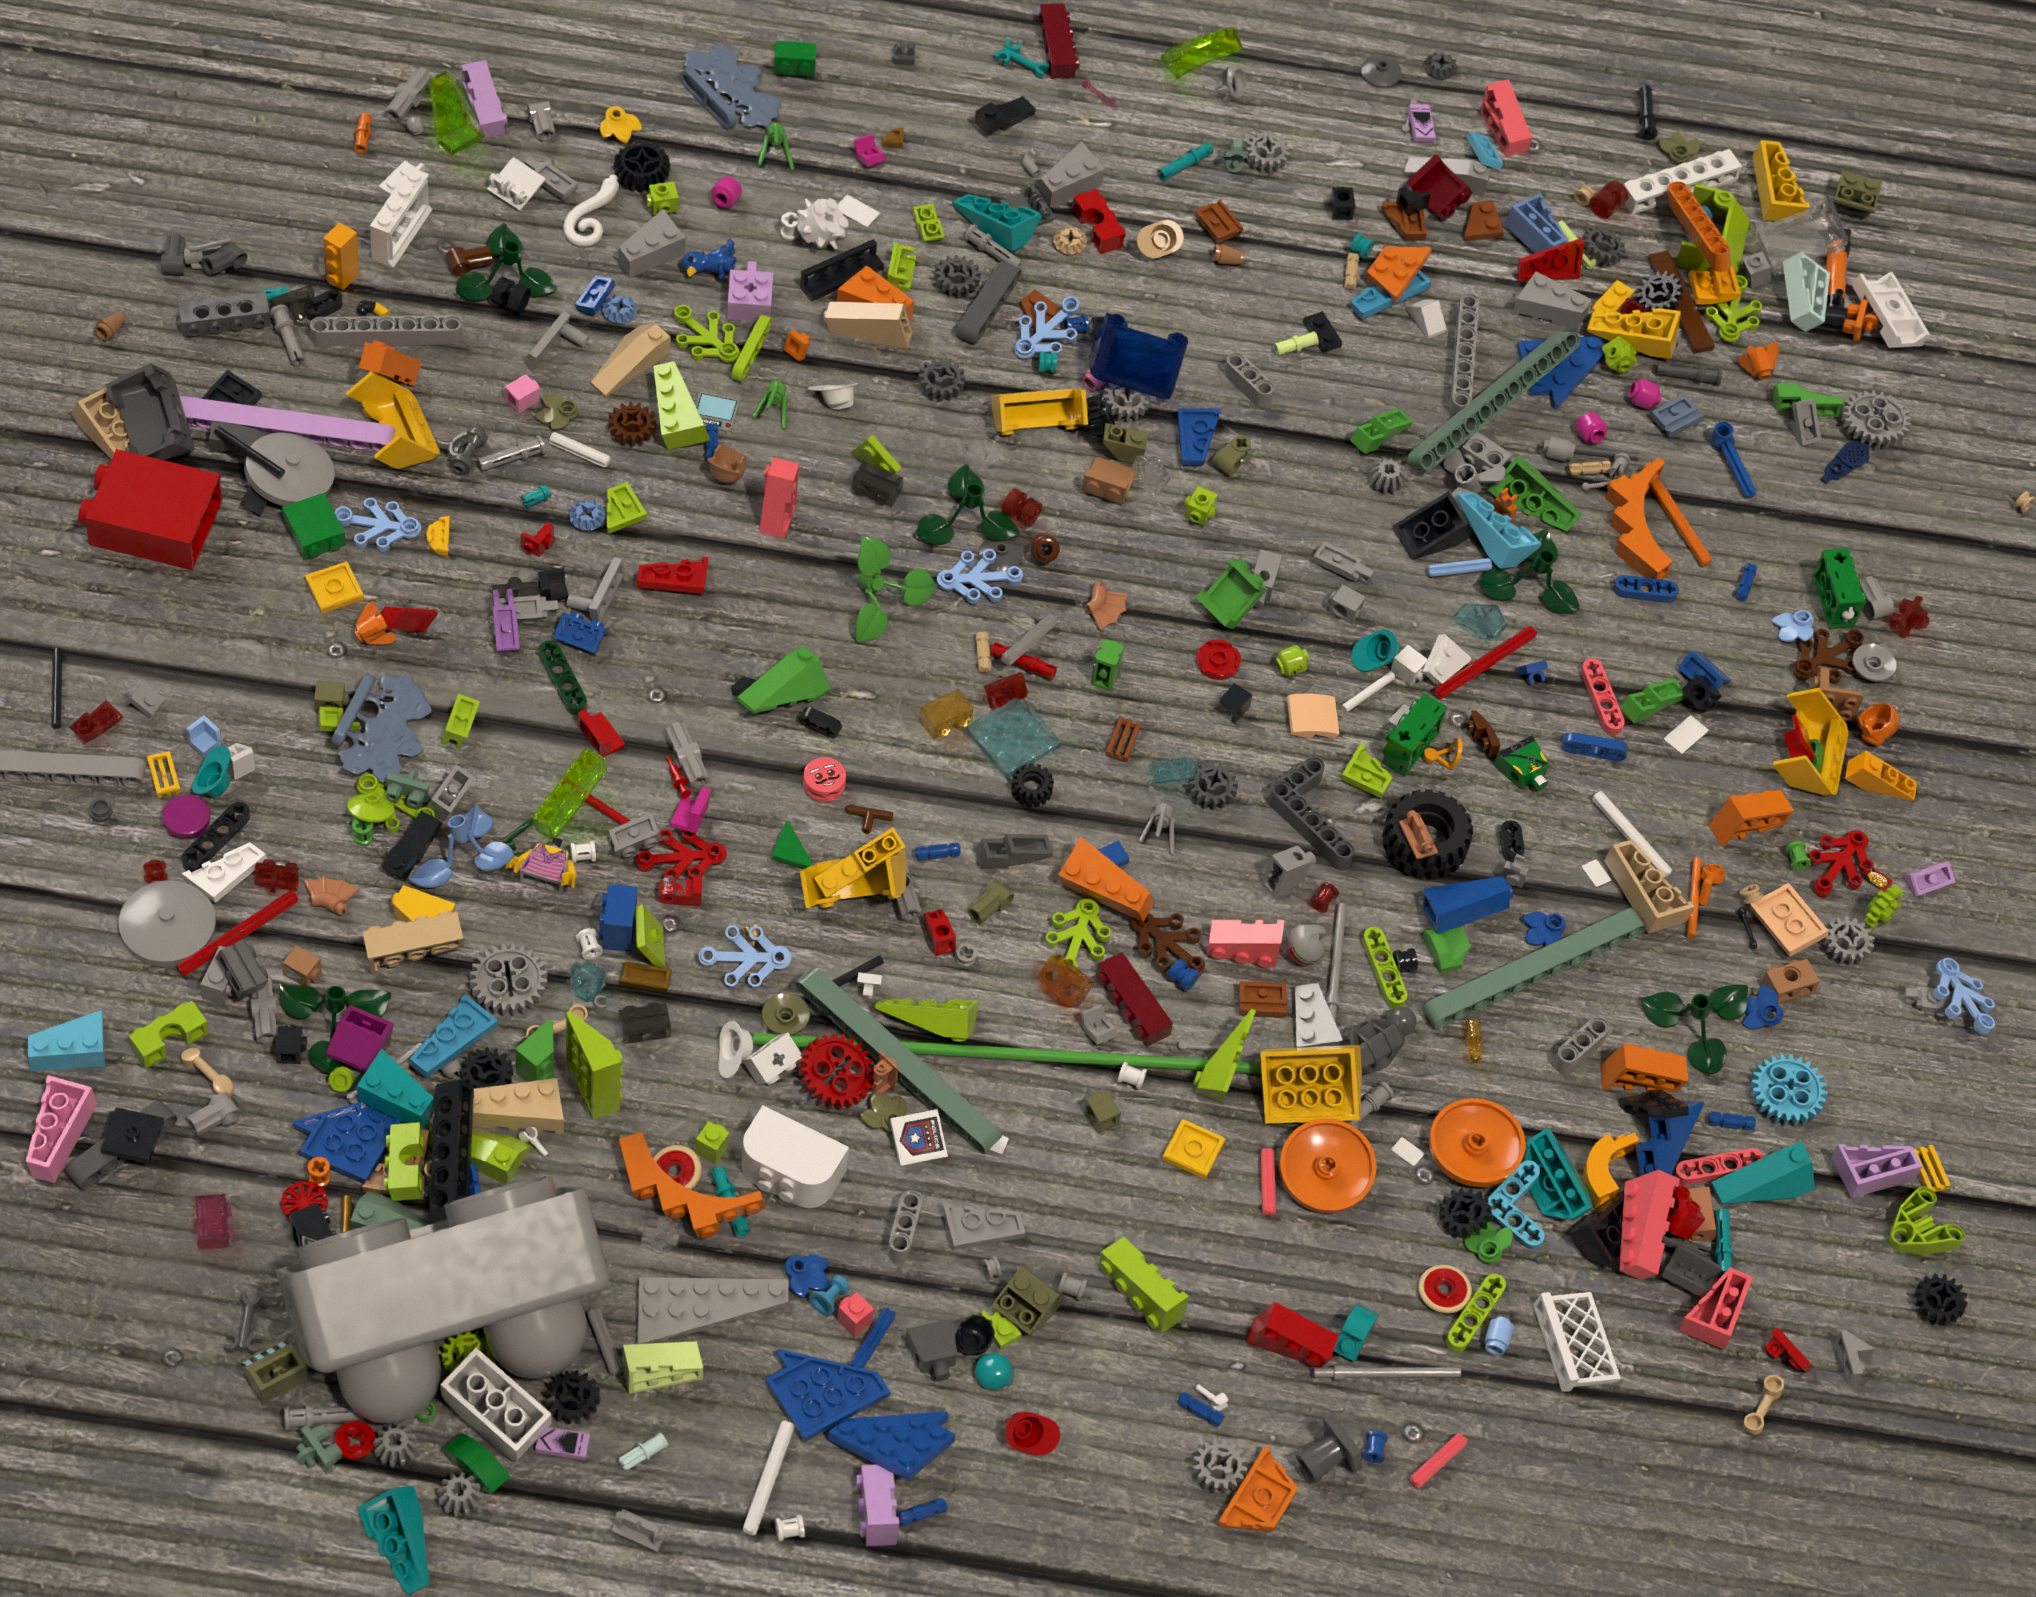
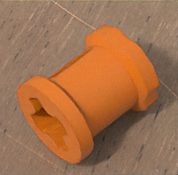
M315 1157L308 1163L309 1181L317 1183L322 1188L326 1187L331 1179L329 1172L330 1164L326 1158Z

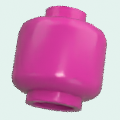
M728 176L719 179L711 190L713 201L722 208L732 207L742 194L740 183Z
M1639 379L1637 382L1634 381L1632 383L1628 397H1630L1633 405L1649 410L1654 405L1657 406L1660 403L1662 394L1658 384L1646 379Z
M1594 412L1583 414L1575 426L1576 432L1588 444L1601 442L1608 430L1607 424Z

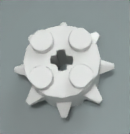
M829 198L827 200L818 199L811 204L805 199L807 209L797 211L800 219V224L797 226L801 236L807 243L813 242L819 249L825 248L829 244L837 249L835 240L837 238H844L845 229L848 227V220L838 208L837 202Z

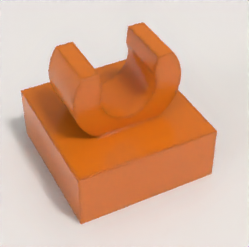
M793 330L789 332L783 350L796 360H803L811 338L805 333L799 334Z

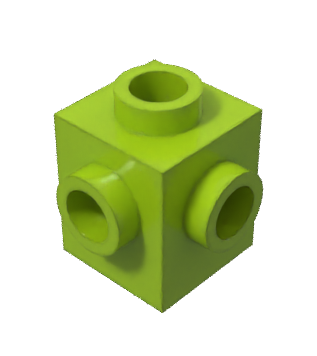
M674 182L649 185L646 203L648 207L652 208L653 215H657L662 209L666 213L679 211V196Z
M1620 336L1602 347L1606 357L1605 363L1610 370L1614 369L1622 374L1638 363L1635 357V348Z
M1198 486L1193 495L1188 496L1184 503V508H1186L1185 518L1205 526L1208 519H1213L1216 514L1218 494Z

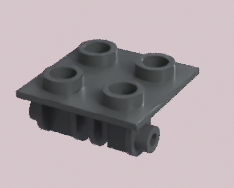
M1027 183L1023 193L999 200L1000 203H1009V207L1019 209V206H1025L1041 213L1042 218L1039 224L1056 219L1035 184Z

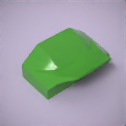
M1458 927L1439 934L1436 933L1435 929L1425 930L1423 937L1439 973L1442 974L1461 969L1463 959L1471 948L1463 928Z

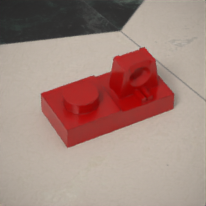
M1778 1327L1771 1332L1774 1337L1765 1348L1775 1359L1787 1352L1791 1356L1788 1361L1798 1371L1802 1368L1808 1373L1814 1367Z

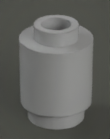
M1551 436L1550 440L1545 439L1542 452L1546 453L1547 458L1564 462L1566 460L1572 461L1576 444H1572L1569 440Z

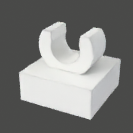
M858 972L857 986L864 987L863 998L872 999L873 988L881 989L882 975Z

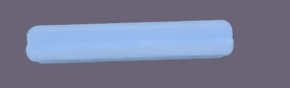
M1487 558L1429 565L1427 571L1429 577L1488 571L1492 569L1491 559Z

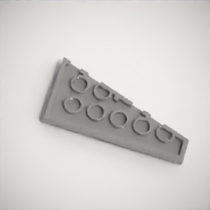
M639 1277L638 1344H649L656 1341L660 1343L677 1335L683 1334L685 1336L722 1325L723 1322L733 1319L738 1321L744 1319V1316L754 1313L762 1314L787 1307L788 1279Z

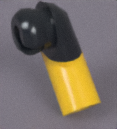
M362 300L357 307V311L364 316L368 314L369 310L378 316H390L391 313L383 305L374 301Z

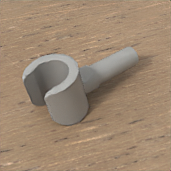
M598 995L595 997L594 1002H576L573 1005H582L585 1008L593 1009L595 1013L601 1014L605 1011L606 1005L599 1004L606 1003L607 998L604 995Z

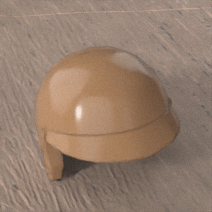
M722 444L717 446L713 457L707 459L711 474L722 483L729 484L740 480L746 470L747 456Z

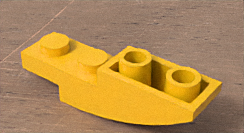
M894 827L854 851L853 854L814 877L826 898L866 875L884 863L885 859L897 854L906 846Z

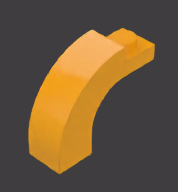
M1635 1132L1627 1136L1625 1134L1621 1135L1615 1140L1608 1134L1601 1138L1590 1151L1583 1170L1582 1180L1590 1193L1594 1209L1603 1206L1617 1195L1619 1187L1610 1175L1608 1165L1619 1158L1635 1152L1639 1142Z

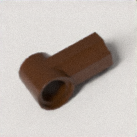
M489 246L469 250L455 247L450 249L446 255L452 272L456 276H462L464 273L469 272L471 268L493 264Z

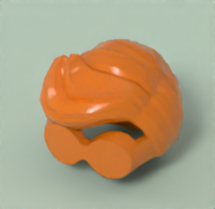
M1878 703L1858 715L1857 723L1859 728L1862 729L1861 736L1867 743L1881 746L1884 740L1888 739L1898 730L1900 719L1897 711L1890 704Z

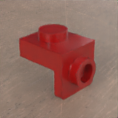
M547 522L535 537L525 532L520 535L521 548L525 552L534 554L539 558L547 548L552 547L555 541L554 526Z

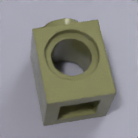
M316 682L314 697L315 713H318L320 706L343 708L344 711V705L348 706L349 692H345V682Z
M1108 1090L1102 1093H1093L1086 1099L1084 1111L1097 1133L1119 1125L1121 1112Z

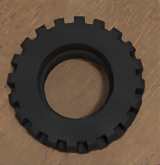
M1425 789V792L1416 790L1412 791L1411 795L1406 793L1401 796L1400 800H1396L1392 804V808L1389 809L1383 829L1382 844L1388 859L1394 860L1393 865L1398 869H1404V873L1417 875L1416 878L1421 879L1423 877L1437 879L1439 875L1442 878L1448 876L1450 871L1451 873L1455 872L1466 859L1473 835L1472 819L1468 813L1465 814V807L1462 804L1458 805L1456 803L1457 800L1452 796L1449 798L1440 791L1439 793H1434L1433 790ZM1415 810L1416 813L1420 814L1425 825L1432 826L1444 834L1447 840L1434 844L1438 854L1416 859L1399 824V821L1405 820L1408 817L1407 813L1409 811Z

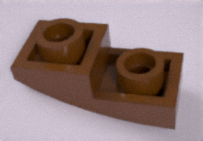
M1476 710L1471 711L1469 720L1466 721L1467 732L1471 733L1473 742L1481 741L1482 750L1486 751L1488 759L1496 758L1501 746L1496 733Z

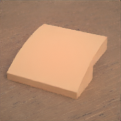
M1292 694L1287 696L1291 735L1311 739L1315 734L1333 739L1339 735L1335 697L1321 694Z

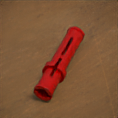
M995 642L991 648L990 655L1002 659V654L1010 647ZM1026 654L1021 655L1013 663L1028 670L1031 674L1036 673L1050 680H1053L1058 668L1040 660V657H1032Z

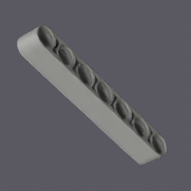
M1465 293L1461 296L1457 310L1449 405L1451 417L1472 401L1479 298L1472 293Z
M454 315L317 317L310 323L312 343L317 346H365V342L372 344L373 340L386 343V345L457 344L462 340V321Z
M0 750V782L133 789L142 787L144 782L146 763L140 758Z

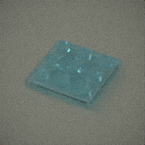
M1021 695L966 726L967 734L1005 778L1016 773L1018 768L1022 769V765L1026 764V766H1029V763H1034L1057 750L1062 744V741Z

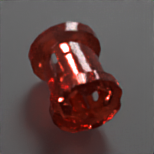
M1323 882L1317 895L1311 897L1310 904L1320 913H1326L1331 901L1339 896V891L1334 885Z

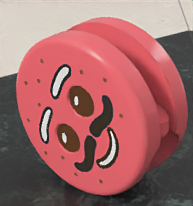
M820 757L807 764L804 769L803 788L810 798L819 802H831L843 794L846 784V771L840 762L832 758Z

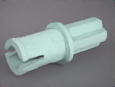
M658 1433L643 1444L638 1443L636 1448L621 1456L619 1463L627 1471L644 1460L649 1461L650 1456L668 1447V1443L665 1437Z

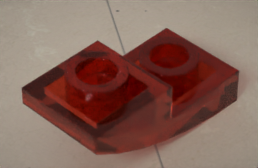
M105 700L91 714L85 712L69 728L84 743H87L108 731L123 719V716Z

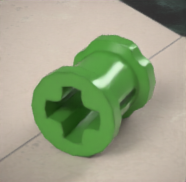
M355 818L352 822L354 842L361 846L371 844L374 839V832L372 831L373 822H366Z
M1794 841L1785 848L1786 853L1790 855L1791 867L1794 871L1807 869L1811 865V860L1806 855V845L1803 841Z

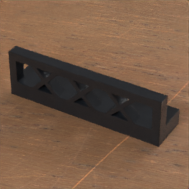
M872 239L802 270L800 288L809 300L813 302L837 291L839 287L865 266H868L876 273L884 270V263L876 254L877 242Z

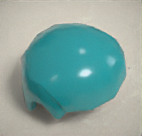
M989 1353L981 1357L974 1371L977 1382L983 1388L999 1391L1007 1385L1010 1386L1014 1377L1011 1362L1004 1355Z

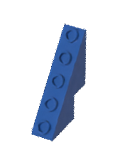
M1684 1101L1683 1103L1688 1105L1689 1115L1662 1118L1649 1115L1652 1139L1636 1146L1640 1176L1656 1170L1672 1174L1701 1112L1704 1101Z

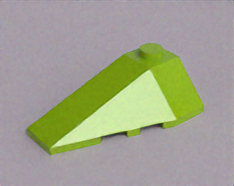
M881 999L875 1004V1009L943 1037H951L952 1041L957 1042L965 1041L973 1034L979 1008V1001L948 999V1002L937 1004L934 999L918 1001V1004H914L912 999Z

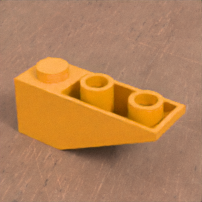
M1864 751L1848 760L1845 779L1859 788L1909 801L1915 800L1917 781L1868 751Z

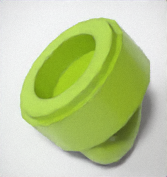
M337 1067L329 1075L328 1080L332 1089L338 1092H345L353 1085L355 1076L350 1069Z

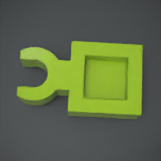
M320 706L318 711L319 731L335 732L344 715L343 708ZM354 722L351 730H358L360 722Z
M993 1306V1316L988 1315L985 1310L981 1312V1316L991 1321L995 1330L993 1341L1000 1350L1021 1339L1022 1334L1015 1324L1006 1316L1001 1318L1000 1312Z

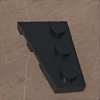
M1662 1089L1650 1090V1094L1619 1098L1621 1108L1633 1107L1634 1111H1648V1114L1662 1118L1689 1115L1688 1105L1674 1098L1671 1094L1664 1092Z

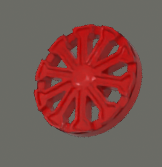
M298 1181L290 1185L281 1197L282 1212L289 1221L290 1213L315 1203L322 1206L321 1211H327L328 1198L324 1188L312 1181ZM303 1187H308L306 1193L304 1192ZM299 1189L300 1194H298L294 1190Z

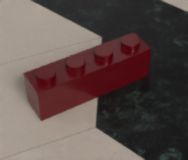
M1065 3L1040 4L1039 23L1047 63L1050 66V78H1075L1076 69H1079V57H1075L1076 42H1072L1073 27L1069 26L1070 12L1066 11Z
M1123 952L1098 964L1096 979L1099 985L1105 987L1111 1002L1114 1005L1117 1004L1123 1019L1131 1024L1138 1040H1142L1145 1046L1148 1047L1171 1035L1173 1022Z

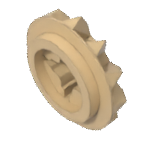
M1063 226L1061 230H1056L1053 243L1056 249L1064 254H1078L1086 247V234L1081 233L1080 228L1076 230L1073 226L1070 228ZM1069 236L1073 237L1071 244H1069L1068 241Z

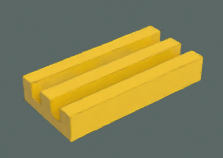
M170 751L147 756L157 798H161L163 794L170 796L172 792H176V794L181 793ZM166 758L168 762L169 770L174 784L173 786H169L167 775L162 759ZM154 760L158 762L164 788H160Z
M1928 1145L1927 1148L1923 1146L1919 1150L1914 1148L1922 1165L1918 1175L1923 1186L1930 1188L1933 1192L1949 1189L1951 1186L1934 1146ZM1919 1156H1922V1158H1923V1161H1924V1163H1925V1165H1926V1170H1927V1172H1928V1175L1931 1177V1179H1932V1181H1933L1934 1187H1932V1185H1931V1183H1930V1181H1929V1178H1928V1176H1927V1174H1926V1171H1925V1169H1924V1167H1923V1164H1922V1162H1921Z

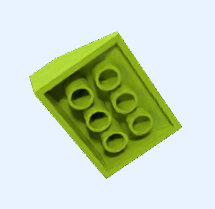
M566 1012V1063L592 1119L594 1120L620 1111V1101L623 1100L620 1090L623 1088L621 1076H623L621 1067L623 1057L621 1052L615 1050L610 1040L573 1012Z

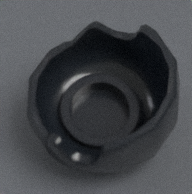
M971 1315L965 1318L960 1323L956 1332V1342L959 1349L968 1355L976 1356L986 1352L991 1346L995 1335L991 1321L980 1315Z

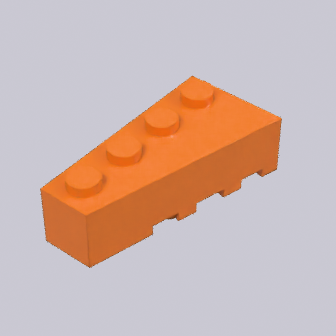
M1082 837L1079 838L1058 875L1064 887L1141 922L1145 921L1155 903L1151 893Z

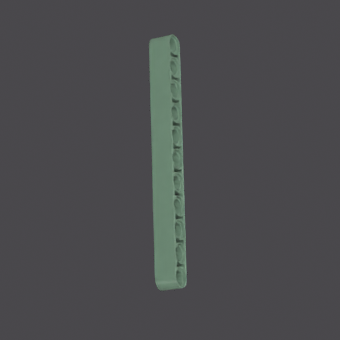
M1557 331L1413 449L1407 458L1410 468L1418 470L1433 469L1574 352L1580 344L1579 335L1571 331Z
M1628 908L1428 1001L1423 1006L1422 1011L1435 1029L1443 1028L1636 938L1645 931L1646 926L1634 909Z
M812 967L795 983L797 989L848 1036L853 1037L857 1044L862 1043V1048L865 1051L868 1050V1053L876 1061L879 1062L881 1052L887 1057L894 1059L898 1065L897 1079L931 1110L938 1109L939 1117L977 1151L985 1154L1002 1138L1001 1132L994 1124L818 968Z

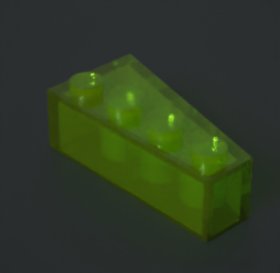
M444 71L429 79L436 143L450 155H454L485 138L486 136L462 84L448 71Z

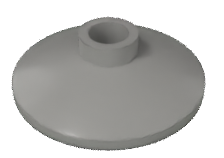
M1877 644L1860 646L1856 649L1852 658V663L1857 673L1871 681L1879 682L1891 678L1897 667L1894 655L1887 648Z

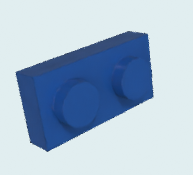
M595 275L575 303L577 311L596 314L615 287L614 279Z

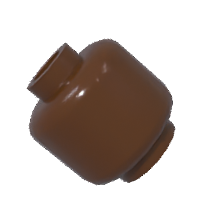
M1041 533L1032 539L1030 550L1037 561L1049 563L1058 557L1060 545L1053 535Z

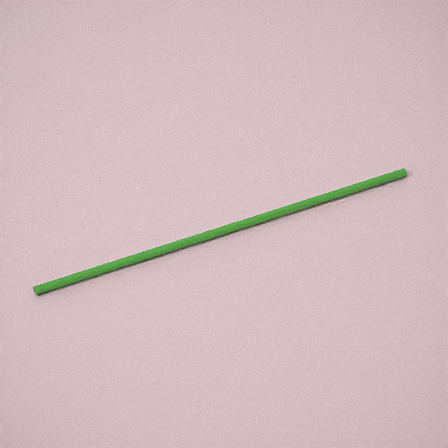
M754 1033L753 1045H765L778 1034ZM790 1035L796 1046L806 1048L816 1037L821 1040L819 1036ZM900 1041L914 1054L1110 1066H1122L1124 1062H1127L1128 1066L1196 1071H1203L1205 1065L1210 1060ZM1238 1061L1236 1063L1237 1067L1234 1073L1262 1074L1261 1062Z

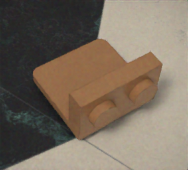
M1097 457L1091 469H1087L1084 474L1082 491L1123 505L1136 476V470Z
M1820 668L1818 675L1813 677L1812 689L1820 688L1844 721L1854 720L1863 701L1864 694L1859 691L1829 687V669Z

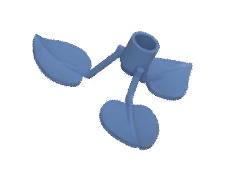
M475 804L465 815H455L448 820L451 834L448 835L449 852L447 863L443 859H431L422 864L409 877V880L413 884L425 888L438 887L446 883L453 875L449 867L452 866L454 840L458 843H465L470 839L476 850L480 853L475 858V864L477 868L483 871L496 870L506 865L514 858V853L507 844L502 842H491L485 849L478 845L474 838L486 835L492 829L493 822L490 816Z

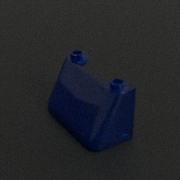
M1106 313L1089 354L1090 373L1096 379L1161 399H1170L1187 349L1188 337L1179 332L1169 334L1167 339L1128 328L1125 318L1119 314Z

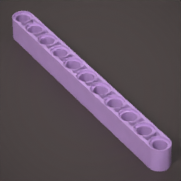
M180 396L188 426L211 429L212 422L230 423L253 428L268 434L293 433L304 436L317 444L374 452L380 451L393 440L395 428L387 424Z

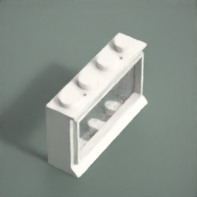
M409 167L371 223L372 260L394 268L432 211L428 202L427 178L429 174Z

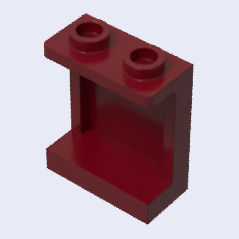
M1437 154L1405 182L1412 192L1417 191L1419 194L1429 191L1431 196L1428 208L1442 222L1446 218H1450L1461 204L1466 203L1471 194H1473L1470 187L1455 175Z

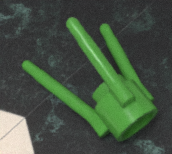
M773 123L769 125L768 134L764 136L758 165H762L769 142L775 146L783 143L790 169L793 171V160L787 136L784 135V127L781 124Z
M777 381L770 383L768 391L764 393L763 399L756 408L752 418L755 419L767 400V410L770 409L772 404L777 405L781 402L782 429H786L788 396L785 395L786 386L783 383Z

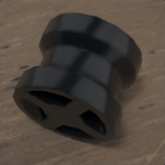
M1408 948L1403 952L1400 950L1393 952L1399 973H1403L1405 970L1417 971L1418 960L1414 948Z

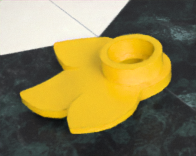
M612 106L607 109L605 120L600 125V132L603 138L614 135L624 144L628 143L632 131L638 132L642 130L638 118L632 114L625 113L618 106Z

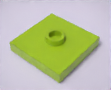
M644 905L637 906L635 909L637 948L654 966L665 967L663 926Z

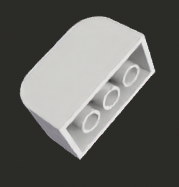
M762 1105L744 1135L742 1171L745 1177L762 1191L771 1192L787 1203L792 1202L804 1208H815L825 1204L830 1199L846 1173L849 1147Z
M477 1348L441 1384V1394L447 1404L497 1450L512 1461L516 1462L552 1423L551 1413Z

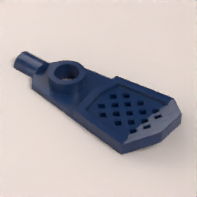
M1861 440L1848 442L1824 469L1825 475L1819 480L1824 484L1831 480H1839L1869 461V446L1865 443H1860Z

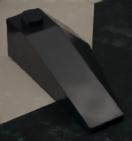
M1624 1190L1569 1232L1581 1254L1609 1268L1615 1267L1620 1262Z

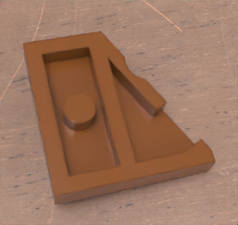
M1493 200L1473 202L1464 235V242L1503 237L1504 230Z
M1382 202L1381 210L1404 239H1426L1427 232L1423 210L1407 216L1396 202Z
M1034 289L1021 300L1020 307L1025 315L1031 317L1032 327L1036 333L1034 305L1037 302L1042 301L1047 305L1045 324L1062 309ZM1038 307L1037 310L1042 311L1044 307Z

